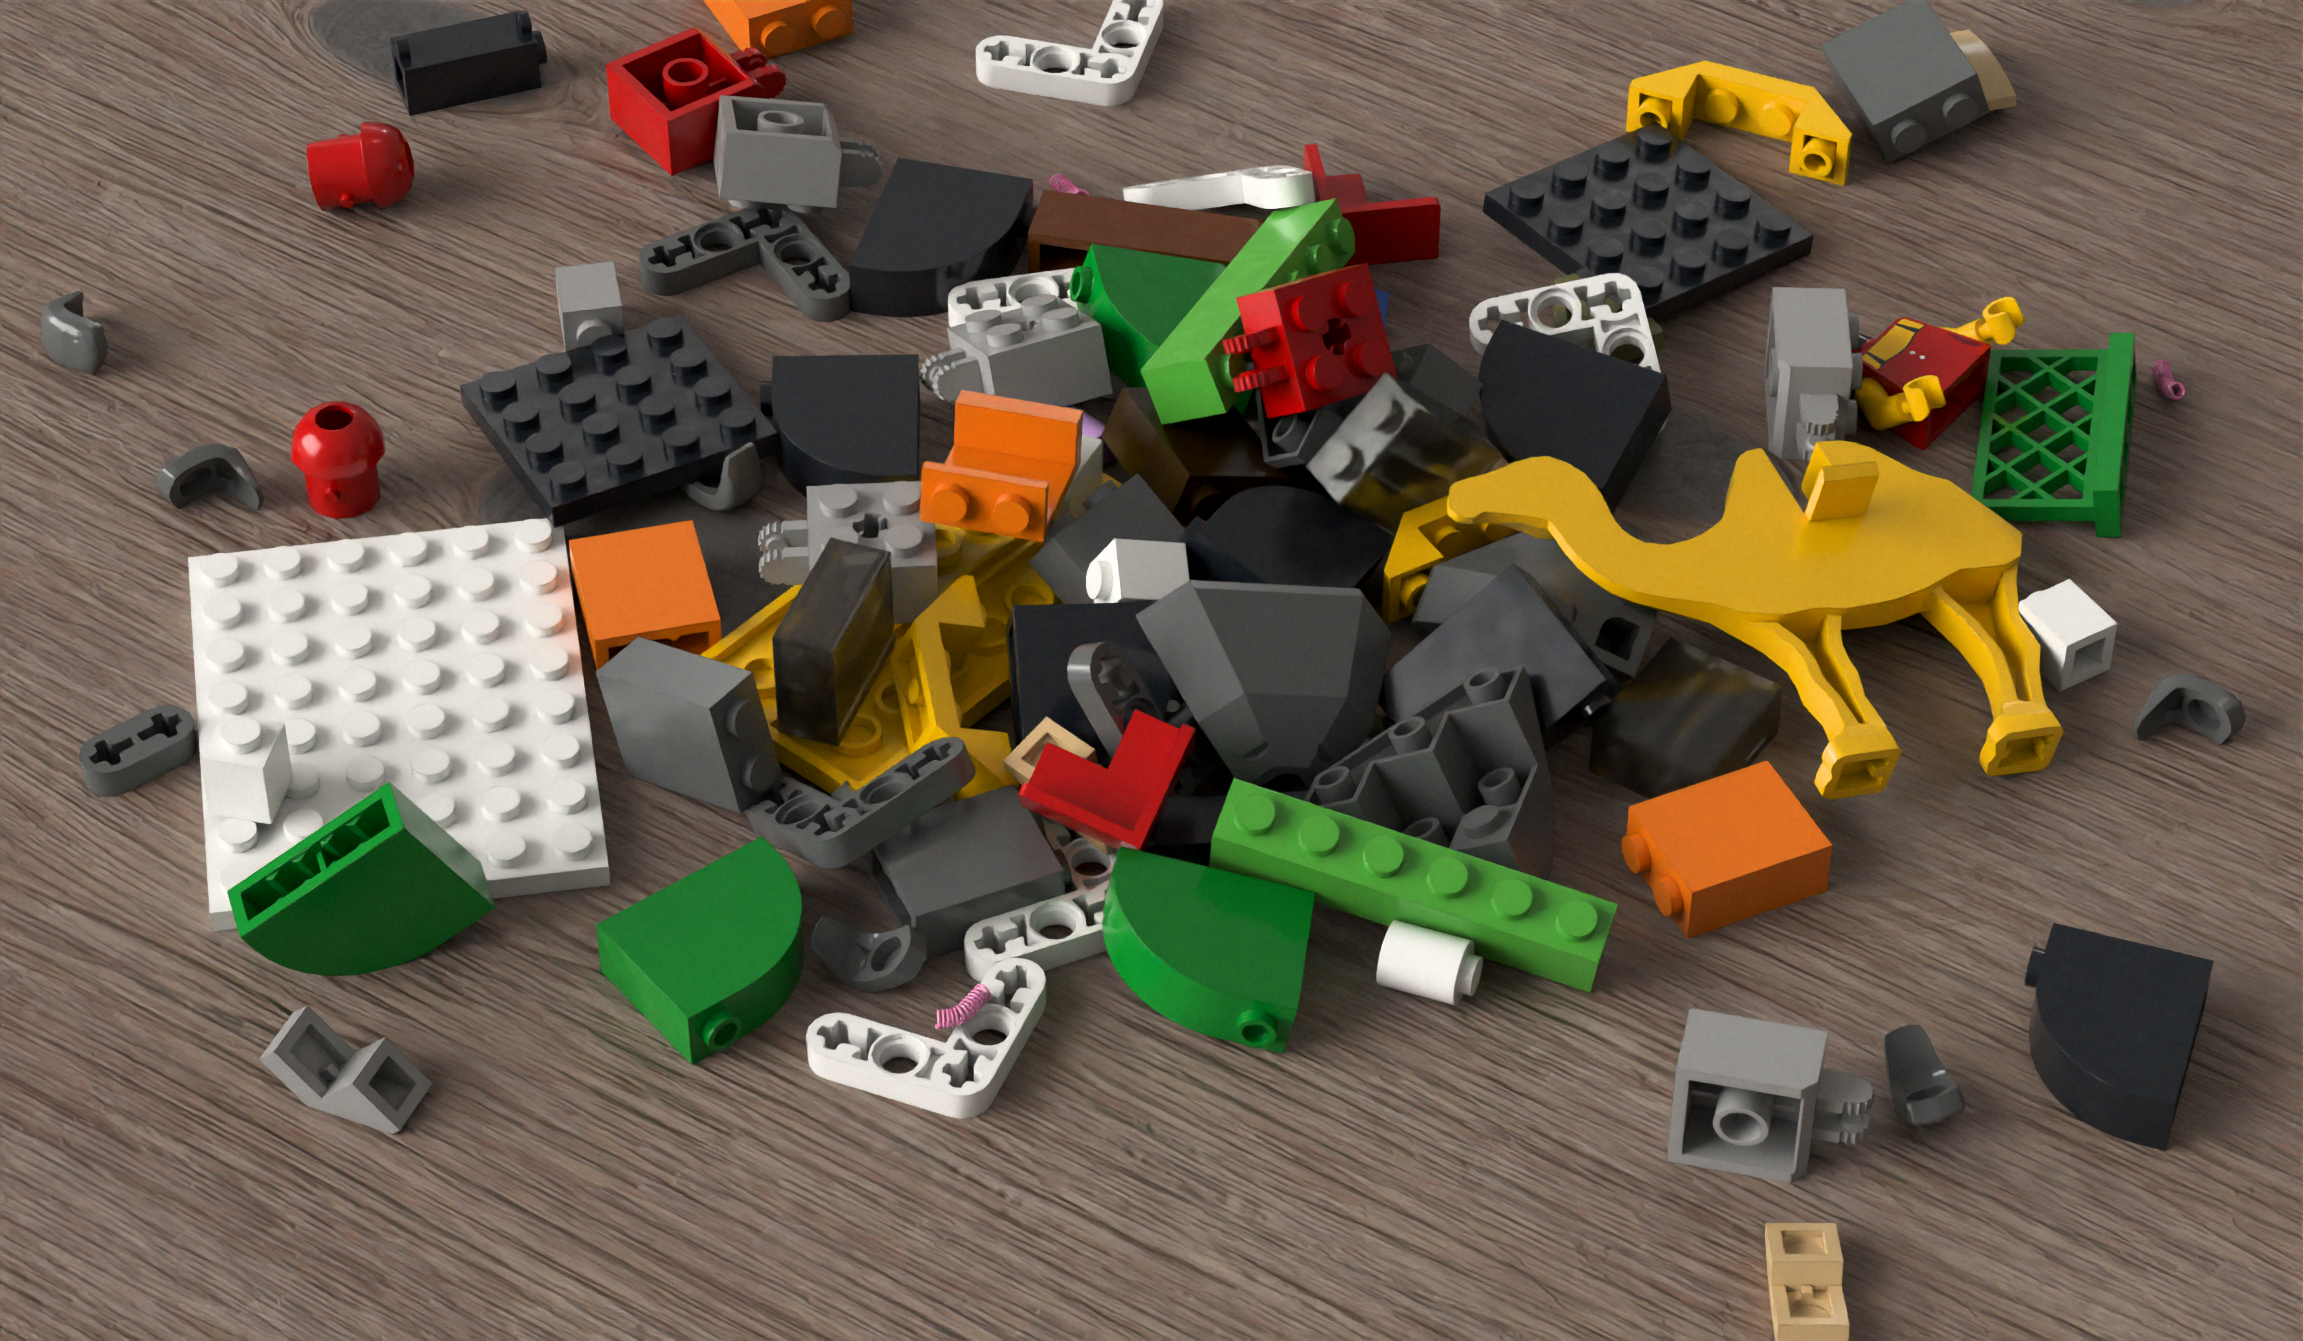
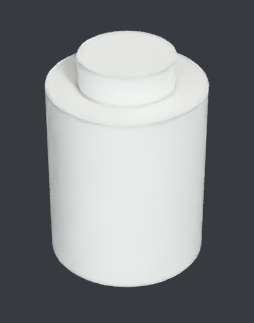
M1394 920L1387 930L1381 947L1376 982L1380 986L1456 1006L1463 994L1474 995L1482 972L1483 958L1474 955L1473 940Z

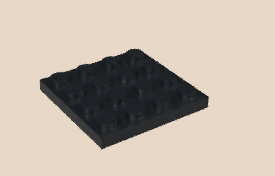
M1657 122L1648 124L1486 192L1483 205V213L1566 275L1575 273L1584 279L1608 273H1619L1630 277L1636 282L1641 292L1647 318L1652 316L1656 322L1809 255L1814 237L1811 232L1792 220L1787 214L1778 210L1753 192L1748 186L1736 180L1711 162L1709 158L1701 155ZM1609 295L1605 297L1611 299L1613 302L1618 304L1620 306V311H1622L1623 303H1620L1618 301L1616 295Z
M681 314L671 318H659L646 326L625 332L624 334L600 337L592 345L581 346L563 353L547 354L535 362L507 371L491 372L479 380L460 385L464 408L554 528L721 473L726 456L748 442L755 444L759 459L781 453L777 430Z

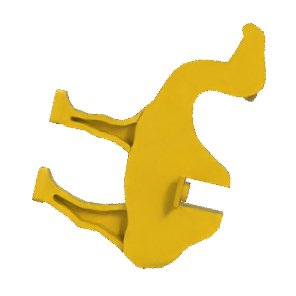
M1843 440L1816 442L1801 484V489L1809 501L1805 513L1762 448L1748 450L1741 454L1736 461L1726 494L1725 511L1722 519L1701 535L1669 545L1646 543L1628 534L1615 521L1602 494L1588 476L1571 464L1550 456L1530 457L1516 461L1492 472L1457 481L1450 486L1447 498L1448 516L1458 524L1498 523L1538 539L1556 540L1574 565L1608 594L1629 604L1710 623L1759 650L1785 670L1797 688L1802 704L1823 726L1829 743L1822 754L1823 762L1817 771L1814 784L1821 795L1829 800L1880 793L1886 788L1902 752L1888 731L1886 724L1865 696L1859 673L1850 661L1843 646L1841 630L1886 625L1916 613H1920L1963 655L1985 687L1994 722L1987 731L1986 742L1980 752L1978 762L1989 776L2042 771L2049 765L2064 733L2062 726L2047 707L2044 700L2040 676L2041 646L2019 615L2017 571L2021 557L2023 533L1951 481L1913 470L1871 447Z

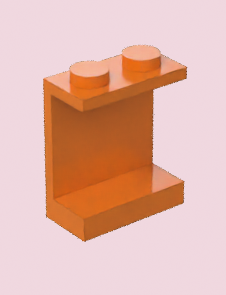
M961 390L955 402L954 445L945 463L925 461L922 466L920 521L1044 542L1050 525L1053 523L1081 464L1083 410Z

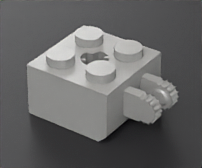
M720 95L713 160L720 199L729 200L730 204L740 208L755 209L762 207L764 203L787 204V207L793 211L816 213L821 211L822 207H837L839 186L858 187L862 185L865 188V186L871 187L872 184H877V180L881 179L880 175L883 173L881 167L883 166L882 162H879L880 154L879 150L876 149V145H872L871 141L867 142L864 139L858 141L857 138L839 137L834 115L824 103Z
M1772 288L1763 383L1768 451L1781 459H1804V462H1809L1816 442L1844 441L1845 436H1855L1857 401L1856 399H1849V397L1852 396L1853 390L1861 389L1863 360L1862 353L1851 352V350H1857L1859 317L1858 313H1848L1846 289Z
M1042 294L1026 298L1021 302V308L1003 313L998 310H983L969 314L965 317L966 323L947 328L951 350L939 353L938 357L932 355V358H926V362L921 364L922 368L919 370L921 372L919 376L922 379L921 384L926 386L928 390H933L938 397L948 402L951 400L956 402L961 390L1066 407L1113 393L1101 324L1052 294Z
M921 481L806 486L807 520L783 521L782 523L775 521L773 524L768 523L767 526H763V530H759L758 546H760V551L764 552L759 562L761 578H764L765 582H770L771 585H780L781 583H785V585L810 584L812 619L825 627L913 623L938 598L935 523L920 521Z
M1690 1008L1676 1067L1667 1161L1792 1183L1807 1174L1813 1139L1834 1143L1843 1141L1846 1145L1848 1143L1855 1145L1856 1142L1862 1143L1864 1138H1868V1133H1870L1871 1116L1867 1115V1110H1871L1872 1104H1874L1875 1087L1871 1086V1081L1865 1080L1866 1077L1861 1078L1858 1075L1851 1076L1850 1073L1824 1069L1828 1031Z

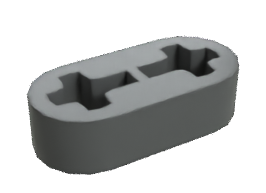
M173 705L158 706L92 737L84 743L79 753L80 767L86 788L94 794L117 796L185 764L197 752L194 720L191 714L184 708Z

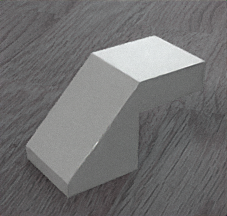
M308 1005L291 1014L259 1058L306 1106L390 1134H394L402 1129L433 1084L386 1037L355 1052Z

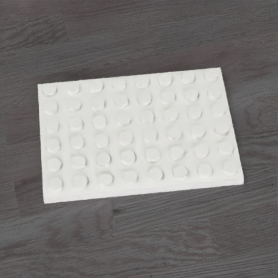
M547 518L528 519L516 522L479 526L471 525L461 528L415 533L406 532L397 535L343 539L333 542L279 546L269 549L188 557L200 756L222 713L285 723L293 780L272 824L209 814L201 769L209 914L212 932L237 929L227 894L229 889L388 782L392 783L481 862L493 899L611 885L563 525L554 528Z

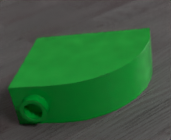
M1091 244L1083 266H1077L1073 271L1070 282V298L1073 302L1077 303L1079 311L1101 324L1109 369L1130 387L1147 388L1141 373L1142 367L1225 270L1226 266L1221 263ZM1254 389L1244 391L1233 404L1242 416Z
M390 782L227 891L239 937L268 960L280 966L299 972L324 976L365 974L411 961L441 945L496 908L481 862Z
M762 836L596 924L600 971L691 1065L716 1051H722L730 1047L736 1040L754 1031L773 1017L792 995L803 970L805 952L802 900L799 884L787 861Z
M1120 846L1103 907V938L1109 957L1121 978L1141 1000L1161 1015L1201 1034L1283 1054L1299 1006L1315 892Z

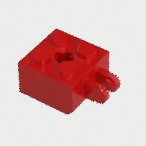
M694 27L606 64L610 118L671 176L714 158L720 95L764 99L772 97L774 99L776 95H780L779 93L784 91L783 88L787 85L785 83L787 78L785 77L786 74L777 65L773 66L770 64L766 66L768 62L766 60L767 56L757 47H746L744 51L739 50L728 55L704 32Z
M1368 262L1318 273L1236 298L1245 334L1223 340V346L1226 354L1233 353L1239 355L1250 352L1255 369L1242 372L1238 377L1232 378L1236 392L1260 387L1268 419L1306 412L1399 383Z

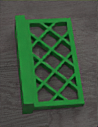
M2110 333L2108 349L1991 350L1971 496L2006 521H2095L2096 537H2121L2138 380L2135 333ZM2029 371L2033 375L2015 385L2003 377L2002 372ZM2072 371H2097L2096 374L2077 385L2064 377ZM2047 386H2051L2061 393V395L2046 404L2032 397V395ZM2015 405L2029 413L2012 424L1999 416ZM2076 405L2090 413L2073 424L2060 416ZM2044 424L2056 432L2055 435L2040 444L2027 436V434ZM2011 444L2023 452V454L2008 463H2004L1994 456V454ZM2072 444L2085 452L2068 464L2055 455ZM2038 464L2052 472L2035 484L2022 475ZM2005 484L2019 492L2010 499H1986L1988 494ZM2069 484L2081 492L2083 498L2055 499L2050 494Z

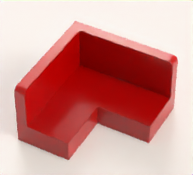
M1317 144L1304 145V170L1312 172L1315 202L1336 198L1343 218H1346L1353 228L1356 252L1344 267L1367 262L1368 265L1436 259L1439 257L1441 206L1437 197L1369 203L1360 173L1326 177Z
M1135 709L1108 769L1047 742L1028 784L1023 783L1018 793L1020 806L1118 850L1122 846L1145 852L1196 741V728L1183 723L1179 729Z

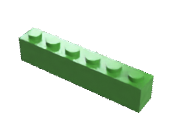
M1336 198L1273 211L1142 367V376L1162 425L1227 413L1244 392L1235 391L1232 378L1238 377L1242 372L1255 369L1251 353L1247 352L1239 355L1233 353L1226 354L1222 342L1225 339L1245 334L1236 300L1237 297L1318 273L1343 268L1356 252L1353 228L1350 222L1343 218Z
M1233 778L1212 835L1209 863L1211 868L1315 892V903L1388 927L1394 920L1473 940L1474 955L1588 993L1592 990L1618 907L1617 903Z

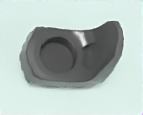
M76 291L43 307V314L40 317L42 348L49 354L50 358L61 365L78 372L94 375L106 358L108 352L107 340L104 335L103 325L83 317L82 304L84 293Z
M748 442L726 456L721 473L682 485L680 490L694 501L716 512L723 510L730 512L732 509H739L744 503L750 502L753 497H756L759 491L764 488L763 473L755 444Z
M208 444L195 447L161 467L157 477L156 488L159 493L178 509L204 495L216 491H228L254 510L260 509L264 503L262 489L237 448L228 447L223 444Z
M2177 674L2163 677L2152 691L2135 718L2133 734L2135 739L2141 741L2148 738L2161 727L2170 723H2176L2195 729L2221 745L2242 729L2246 722L2245 711L2241 700L2236 699L2235 695L2218 687L2209 680L2196 675Z
M822 917L815 924L811 933V948L818 958L842 984L858 991L872 993L907 984L916 979L918 972L921 971L927 959V938L923 932L910 925L883 933H866L851 928L836 919Z
M1908 1024L1892 1029L1888 1034L1884 1035V1054L1889 1089L1895 1110L1901 1119L1914 1127L1922 1125L1933 1126L1943 1121H1950L1955 1115L1961 1114L1965 1108V1101L1960 1087L1949 1077L1922 1026L1919 1024Z

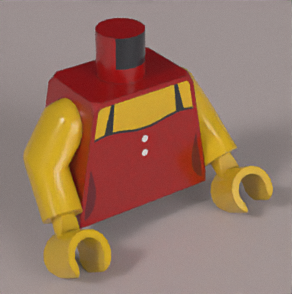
M2004 297L1995 300L1983 310L1984 318L1977 319L1958 328L1936 327L1912 318L1902 317L1897 318L1876 339L1859 332L1857 350H1851V352L1862 353V385L1860 390L1852 391L1851 399H1856L1857 409L1862 412L1871 427L1879 431L1889 429L1913 446L1923 451L1926 450L1985 392L1991 346L1994 342L1999 345L2010 343L2016 335V327H2020L2025 322L2016 299Z

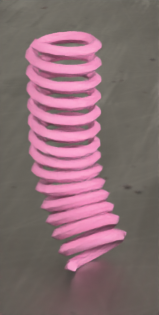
M1061 173L1053 175L1049 180V186L1051 185L1055 191L1090 196L1088 191L1078 188Z
M2163 359L2155 361L2153 363L2155 365L2153 372L2159 392L2167 399L2179 400L2183 398L2185 388L2182 383L2174 381L2170 363Z
M977 984L971 990V993H968V996H965V999L958 1005L952 1007V1009L949 1008V1010L947 1008L946 1010L942 1009V1020L940 1010H937V1024L934 1025L937 1030L940 1027L948 1029L949 1027L953 1028L954 1025L957 1027L959 1024L963 1025L964 1022H968L991 1000L990 990L983 984Z

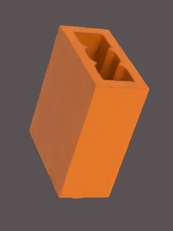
M703 0L740 50L744 51L746 47L750 48L751 46L753 48L757 47L767 56L766 60L853 34L852 0Z
M693 520L569 540L573 587L595 673L638 636L697 655H701L722 639L721 619Z
M1768 760L1629 806L1626 836H1623L1621 840L1625 862L1633 873L1641 874L1652 889L1660 912L1665 917L1671 916L1687 939L1827 892L1833 845Z

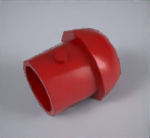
M364 121L361 124V133L352 135L341 134L336 138L310 142L307 145L306 157L309 178L317 205L322 211L340 207L350 208L355 204L374 201L378 208L383 210L402 200L412 189L414 162L410 146L399 129L390 124Z
M324 402L309 409L295 426L291 441V461L305 474L309 505L318 514L334 519L353 518L373 508L380 499L377 463L385 454V436L381 427L364 408L350 402Z

